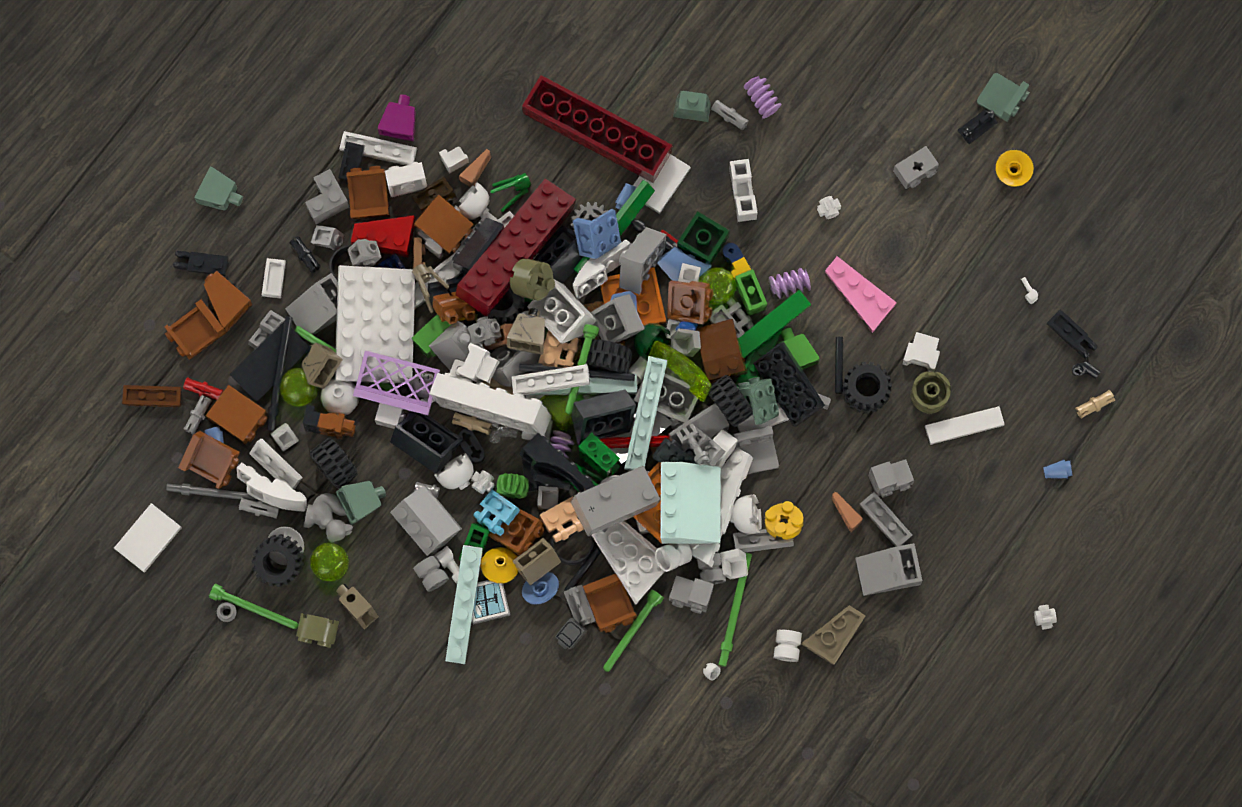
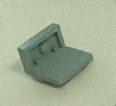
M994 73L978 97L977 104L988 109V111L993 110L996 116L1008 122L1010 117H1015L1019 111V103L1021 101L1024 102L1030 93L1027 91L1029 84L1023 81L1018 86L1002 75Z
M760 377L749 379V382L738 384V389L743 396H749L756 425H761L779 415V407L776 402L771 379L760 380Z

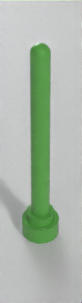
M584 325L583 333L585 340L577 366L586 364L592 340H595V337L598 336L599 328L594 325ZM580 386L571 388L565 409L567 414L572 413L573 404L576 402Z
M214 584L210 592L209 598L215 601L223 599L292 629L298 628L296 621L225 592L223 586Z
M651 589L647 595L648 602L603 667L605 671L611 670L652 608L658 604L660 605L664 597Z

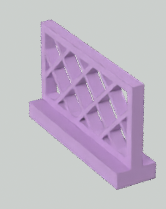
M365 350L353 396L429 415L432 396L429 394L428 402L419 400L416 393L424 388L430 393L427 386L431 384L433 386L437 373L440 370ZM368 355L376 357L380 365L370 370L366 363ZM392 361L395 362L398 370L389 375L384 364ZM381 366L386 377L377 382L372 371ZM411 366L415 369L417 375L407 379L402 369ZM400 371L405 382L395 386L390 376ZM426 371L434 372L433 381L426 385L421 374ZM370 374L375 382L369 387L361 385L363 376ZM419 376L424 386L414 391L409 381ZM387 378L394 387L388 392L383 391L378 384ZM405 383L408 384L412 391L406 397L402 396L397 389Z

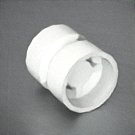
M667 544L655 551V559L659 567L667 572L690 562L692 551L689 544Z
M777 630L776 642L778 646L775 647L773 658L797 662L800 652L797 646L801 645L802 633L791 630Z

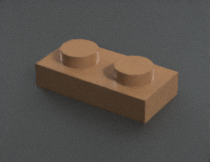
M414 237L413 269L420 264H425V262H422V255H425V244H422V238Z

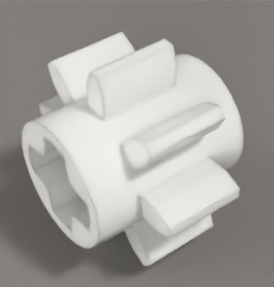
M828 196L819 201L820 205L817 206L820 217L825 215L826 219H831L839 215L838 210L841 209L838 198L833 200L832 196Z
M484 470L480 474L476 471L471 478V481L474 482L471 486L481 494H484L485 491L490 492L495 486L492 482L494 477Z
M1049 605L1039 606V611H1034L1036 625H1042V630L1052 628V623L1057 622L1055 609H1049Z

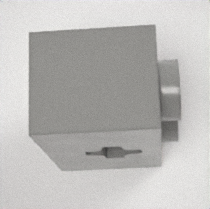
M927 146L896 164L893 172L905 189L910 186L914 188L921 183V179L925 177L930 178L936 174L939 164Z

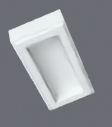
M267 258L262 296L281 298L286 260Z

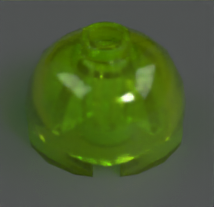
M721 267L710 268L699 278V282L709 283L710 289H713V297L711 301L709 300V304L722 305L727 303L735 294V278L726 269Z
M294 368L287 371L283 375L280 384V394L284 401L295 407H302L313 402L317 396L318 387L308 383L304 370L302 368Z
M323 543L312 552L310 567L314 575L320 580L337 581L347 573L349 557L340 545Z

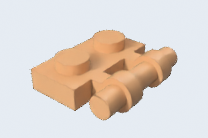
M548 330L544 342V353L540 355L538 363H542L543 366L573 367V359L579 349V339L575 338L569 344H562ZM562 350L568 351L565 360L560 359Z
M573 496L539 515L549 533L555 529L558 533L552 536L555 542L564 541L574 532L584 530L571 504ZM572 521L573 525L566 529L563 528L562 525Z

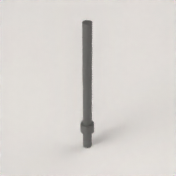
M167 483L166 491L179 492L181 495L190 496V494L259 501L245 492L194 487L191 484L185 483L182 485Z

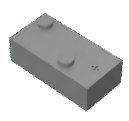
M641 466L575 495L571 500V504L587 536H590L656 507L661 499L644 466Z

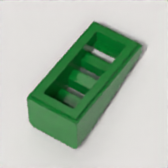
M472 523L464 545L480 547L484 551L491 532L487 527ZM475 531L484 533V536L475 534ZM472 538L480 540L481 544L471 541Z

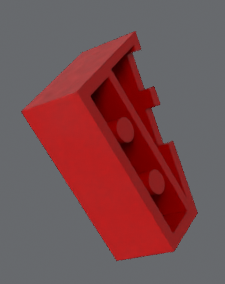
M413 215L356 223L353 228L351 244L353 245L357 240L362 239L376 241L380 253L409 257L415 217Z

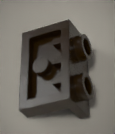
M444 177L412 195L414 202L422 213L437 195H440L452 206L459 202L454 190Z

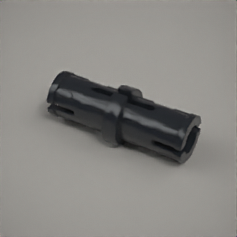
M299 236L295 237L296 241L292 239L289 244L292 245L299 255V260L305 263L311 273L315 272L314 269L318 271L321 265L313 257L311 249L305 246Z

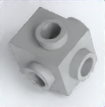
M367 239L357 240L348 248L353 266L373 267L381 258L376 241H369Z
M482 317L477 319V323L468 326V331L474 345H491L495 343V339L502 337L500 326L496 319Z

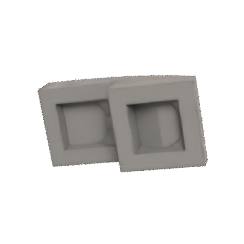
M270 310L261 321L258 330L249 340L248 345L256 348L285 319Z
M696 427L700 436L695 439L702 451L709 453L710 460L708 463L714 467L726 451Z

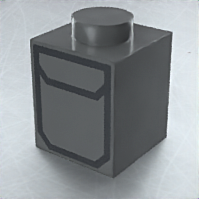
M570 618L555 637L558 639L557 643L564 649H573L588 630L577 620Z

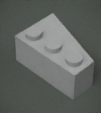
M646 227L642 233L637 235L636 240L630 243L628 250L622 253L619 259V264H621L620 288L637 294L641 293L643 280L648 281L650 274L647 273L651 266L655 267L658 260L665 251L667 234Z

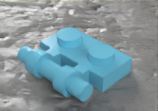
M491 490L480 503L484 508L483 511H476L473 516L479 524L486 525L490 532L501 536L504 533L501 524L504 522L509 525L520 509L494 490ZM491 514L496 516L493 520L489 519Z

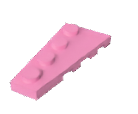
M838 256L825 270L830 280L842 292L849 304L853 306L860 318L864 320L873 333L895 307L896 302Z

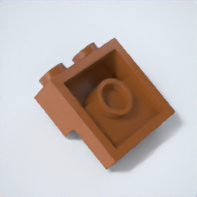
M671 280L668 289L667 319L704 324L712 316V307H709V300H712L713 289H710V284L696 281L686 283Z
M520 509L509 525L504 522L501 524V528L504 529V533L501 536L492 532L489 536L506 546L509 550L521 555L534 545L533 542L536 538H540L543 535L544 524L540 519Z

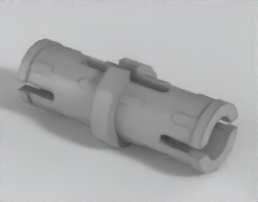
M719 100L711 108L712 111L722 116L726 122H731L741 130L749 122V120L736 113L735 109H730Z
M203 395L200 396L195 409L191 410V416L184 427L186 432L195 434L201 420L205 418L204 414L212 402L211 399L204 398L205 396Z
M241 498L239 510L255 513L256 516L264 515L277 519L279 512L278 507L264 504L260 500L256 502ZM251 506L267 509L268 511L252 508Z

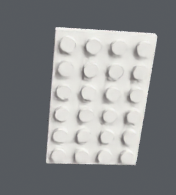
M338 266L336 354L343 361L335 372V381L357 382L365 350L413 363V340L411 338L414 332L415 276L412 273V269ZM368 355L366 363L370 370L380 365L376 357ZM389 361L384 364L389 375L398 370L395 362ZM381 366L372 371L377 382L386 377ZM411 366L402 369L407 379L412 378L413 367ZM400 371L390 376L395 384L405 382ZM370 374L362 378V382H374ZM387 378V379H385L384 381H382V382H380V383H391V382H390L389 379Z

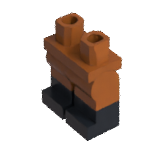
M462 276L446 279V283L449 285L448 289L439 281L428 283L427 290L430 295V303L440 316L441 322L447 321L449 325L455 324L458 318L464 317L467 321L474 320L475 318L474 308L455 295L457 285L463 279Z
M307 405L303 419L305 431L336 436L337 439L341 440L343 435L354 437L355 421L346 419L345 414L339 413L337 416L335 413H318L315 406Z

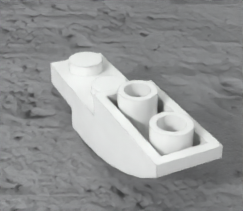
M624 240L599 258H590L585 263L573 283L577 299L587 295L590 291L608 280L607 273L621 265L619 264L621 254L628 250L629 241Z
M243 463L237 467V478L247 484V493L252 497L281 509L292 511H305L307 509L306 497L301 492L293 490L288 483L282 482L277 478L271 483L267 477L260 476L251 466H246Z

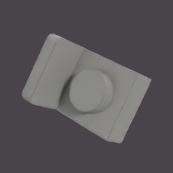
M316 225L311 243L315 246L328 247L336 251L343 243L344 234L336 228Z

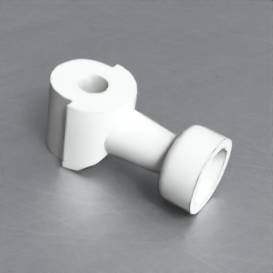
M446 546L435 554V557L444 569L447 567L454 574L452 579L457 583L459 567L454 561L452 551Z

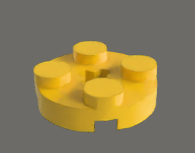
M786 501L774 505L766 511L765 528L771 536L775 538L778 536L787 540L796 537L801 532L803 514L792 502ZM781 519H787L788 523H780Z

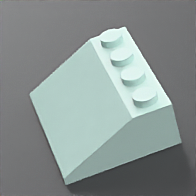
M661 462L662 544L720 543L721 467L685 462Z

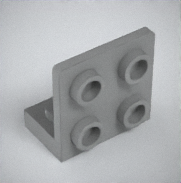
M772 426L734 434V438L738 440L736 447L753 457L747 475L779 468Z

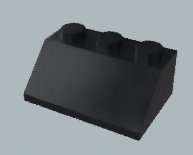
M485 218L483 222L479 221L474 229L475 233L473 236H468L463 244L464 248L461 252L457 251L453 256V268L466 275L501 233L504 225L489 218Z
M562 225L533 260L548 263L553 272V279L563 284L575 272L574 268L584 256L579 255L575 231Z
M626 389L574 402L571 417L578 445L591 433L598 439L631 432L636 404Z
M412 412L395 426L390 443L436 474L447 465L463 439L430 416Z

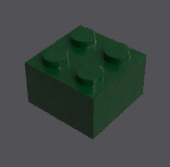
M697 211L678 240L677 248L685 254L695 256L696 260L705 264L707 262L711 265L729 238L730 230Z

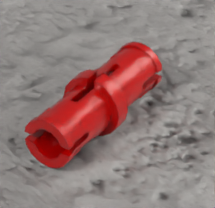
M188 377L183 386L185 390L218 400L224 392L223 389L210 386L207 382L201 383Z

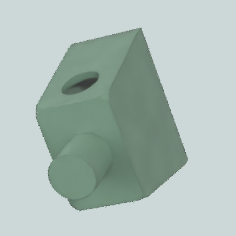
M680 91L675 101L673 117L708 122L711 108L708 95Z
M211 166L194 197L198 204L220 210H227L230 203L240 206L243 200L242 195L235 193L237 190L236 183Z
M370 481L345 485L336 491L351 525L381 506L379 499L386 497L385 489L382 486L374 489Z

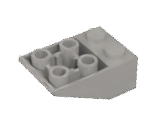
M330 273L312 285L285 308L290 317H293L292 320L296 326H300L312 335H315L337 321V280Z
M914 543L855 558L863 596L918 586L922 583Z

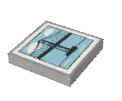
M489 580L479 582L477 584L472 624L510 616L503 583H494Z

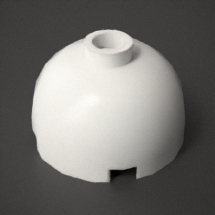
M477 182L475 187L472 186L459 200L462 204L459 207H454L468 220H474L479 216L483 218L489 211L487 208L489 204L488 192Z
M335 378L331 379L325 389L321 391L323 407L328 412L335 413L337 416L339 413L348 415L353 412L359 403V397L353 396L356 388L355 384L352 381H335Z
M465 453L463 456L460 455L445 465L444 471L441 472L440 470L434 476L443 487L447 489L459 487L462 490L470 484L469 480L474 472L473 464Z
M754 494L740 497L733 504L734 508L730 522L734 523L735 527L745 534L760 533L759 530L762 529L761 509H757L756 504L759 501Z

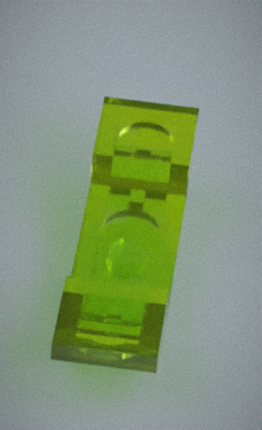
M655 341L649 356L667 360L666 366L691 386L689 391L704 402L710 391L711 384L702 370L679 351L664 343Z

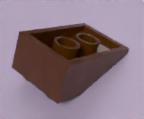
M733 318L696 329L700 333L702 360L707 380L711 384L724 375L733 378L748 374Z

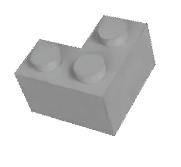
M330 169L313 177L320 195L306 201L305 204L315 224L349 208L348 201Z
M906 459L890 464L889 461L871 467L868 475L874 492L878 496L881 495L882 498L892 495V491L898 489L905 491L911 488L910 485L914 482Z
M676 576L669 601L676 607L683 608L684 605L690 607L692 612L701 614L702 611H707L714 584L696 578L692 581Z

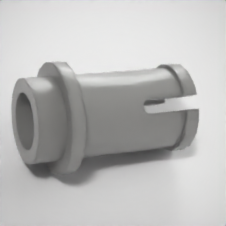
M416 482L414 492L426 485L432 494L438 498L440 488L435 484L431 486Z

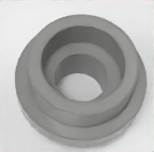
M222 603L217 608V616L223 622H230L236 616V608L231 603ZM226 609L230 610V614L228 616H225L223 614L224 610Z

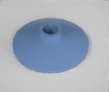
M548 572L532 585H529L526 581L522 588V596L530 604L547 602L558 591L559 581L553 573Z

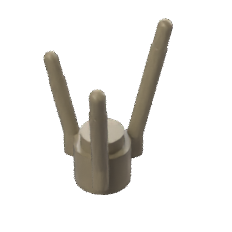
M420 264L412 270V273L420 286L430 313H433L429 300L430 295L425 283L431 279L430 275H432L445 288L448 289L449 285L434 272L431 266L427 268L425 264Z

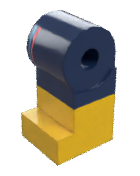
M728 243L724 246L723 259L733 269L730 277L735 283V276L750 271L751 268L736 244Z

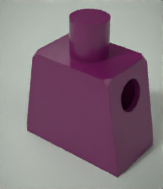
M400 95L398 103H388L378 125L379 135L414 142L416 111L415 107L409 106V96Z

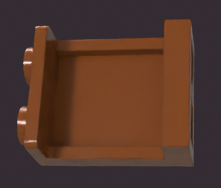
M380 166L369 167L367 171H362V168L350 169V172H347L346 175L348 179L351 219L388 216L389 205L385 170L381 169Z
M440 195L436 196L413 224L442 247L447 254L451 251L455 253L461 246L459 241L463 236L467 238L473 231L471 228L473 223Z
M202 299L195 303L197 307L171 326H165L167 331L165 333L166 337L171 343L175 341L178 345L176 350L182 357L186 355L189 360L226 333Z
M228 385L206 417L214 424L216 423L246 445L247 442H251L255 438V431L258 427H262L266 423L268 414L265 409Z
M199 431L193 434L178 468L183 471L190 469L216 483V488L220 489L229 484L232 478L230 473L239 463L238 456L240 452Z
M616 573L583 586L600 632L605 631V633H609L616 629L615 626L620 624L626 626L634 622L633 619H636V613L633 610L625 587Z

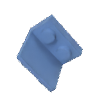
M610 209L592 221L581 218L573 220L580 256L597 259L621 243L614 209Z

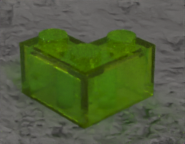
M544 395L539 400L542 401V405L551 414L553 423L564 433L573 425L572 413L567 414L565 412L569 397L567 395Z

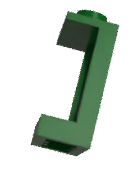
M593 433L578 446L579 457L604 479L614 475L620 469V466L617 464L620 458Z

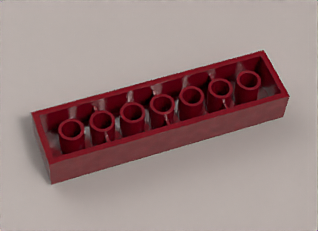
M540 75L522 105L523 114L652 183L655 182L672 153V144Z
M544 179L459 282L455 295L487 317L511 287L510 277L513 278L514 271L512 270L515 264L521 259H534L573 211L576 199L547 179Z

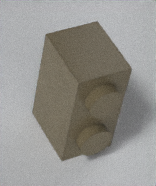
M542 538L513 560V563L520 575L529 585H532L561 563L553 547Z

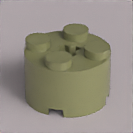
M521 259L513 267L514 275L513 278L510 277V286L516 295L540 301L548 295L550 290L554 289L555 280L548 263Z
M928 371L920 374L915 379L911 389L910 397L912 403L918 410L926 414L939 412L946 406L950 398V382L939 372ZM932 390H933V391H934V394H930V395H929V394L927 393L928 391H932Z
M301 613L296 634L298 641L312 644V640L317 641L319 646L331 648V644L335 643L339 621L334 620L332 624L333 620L307 614L306 618V614Z

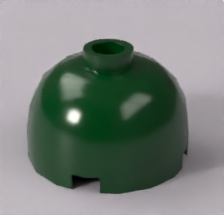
M648 323L644 325V330L634 335V348L637 354L646 361H648V356L659 358L669 343V340L666 338L667 334H671L669 329L660 324Z

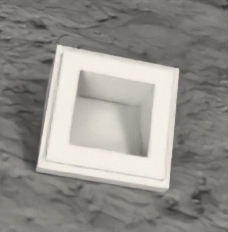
M284 423L270 433L283 452L299 441L287 423Z

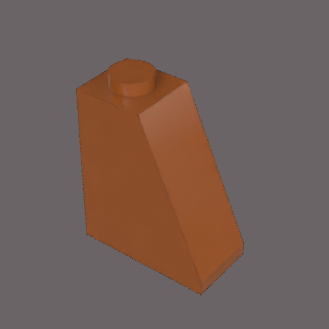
M218 271L214 274L211 273L205 279L204 287L222 327L227 332L252 306L251 300Z

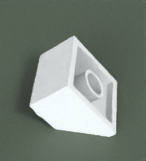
M410 162L407 166L403 167L392 166L385 171L391 197L421 191L427 187L422 162Z

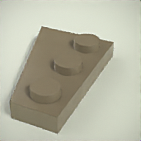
M849 605L802 642L801 645L832 665H835L864 620L865 615Z

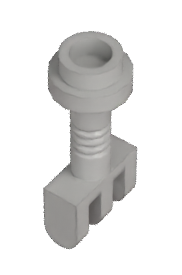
M692 423L689 425L692 432L689 433L685 427L683 428L685 436H682L680 431L676 432L682 445L689 443L696 455L694 457L695 462L699 465H705L710 460L709 453L702 451L695 438L700 435Z

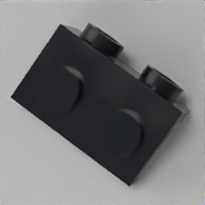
M666 437L652 455L660 463L685 462L697 464L694 460L696 455L692 450L688 448L685 451L681 448L682 444L677 440L672 439L670 441Z

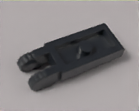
M186 251L175 252V256L189 259V263L174 262V268L202 274H214L218 271L222 276H226L228 256L198 252L189 253Z
M1061 309L1047 322V325L1074 350L1076 349L1083 358L1087 359L1090 356L1087 350L1080 345L1083 341L1094 351L1098 348L1095 342L1088 337V334Z

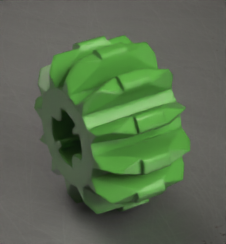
M505 473L499 475L496 485L497 493L513 499L524 498L527 496L529 489V480L518 474Z

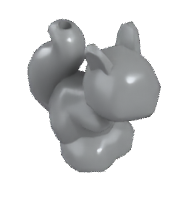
M324 493L314 500L313 505L308 504L304 527L310 528L315 523L319 525L320 529L326 528L327 538L331 543L342 540L345 535H350L353 528L352 525L345 524L341 520L333 519V512L340 516L346 515L336 495Z

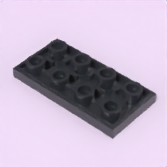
M284 321L229 374L255 402L274 385ZM292 328L283 375L307 352L309 347Z
M784 342L779 343L753 363L762 379H771L775 398L794 427H797L825 406Z

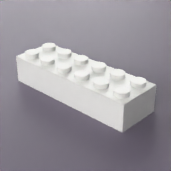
M437 373L429 393L441 407L535 435L537 433L541 436L545 435L552 417L547 408L542 405V401L538 399H525L523 395L518 393L511 395L501 388L494 390L484 383L477 385L467 378L460 380L450 373H445L444 375Z

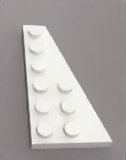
M737 447L721 468L720 539L726 532L733 513L734 501L740 495V485L742 480L746 479L753 460L750 454ZM689 544L692 556L712 568L714 564L713 557L715 552H718L720 544Z
M625 521L611 526L605 533L599 531L592 535L630 597L637 604L665 572L656 562L655 551L657 548Z

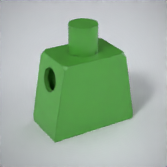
M791 328L781 331L784 339L783 342L802 370L819 363V356L804 334L794 336Z

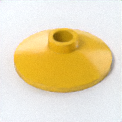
M1009 150L998 158L996 174L1004 184L1017 187L1024 185L1032 177L1033 163L1026 153L1019 150ZM1016 168L1017 172L1012 173L1010 169Z
M503 547L489 550L481 560L483 575L494 583H507L511 581L519 572L513 563L517 555ZM497 561H503L504 563L498 564Z

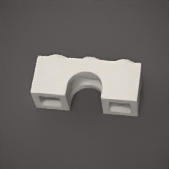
M749 159L730 161L729 170L738 222L756 220L757 207L752 190Z

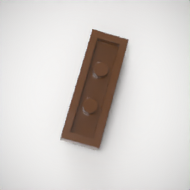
M123 385L122 404L126 406L181 407L182 388Z

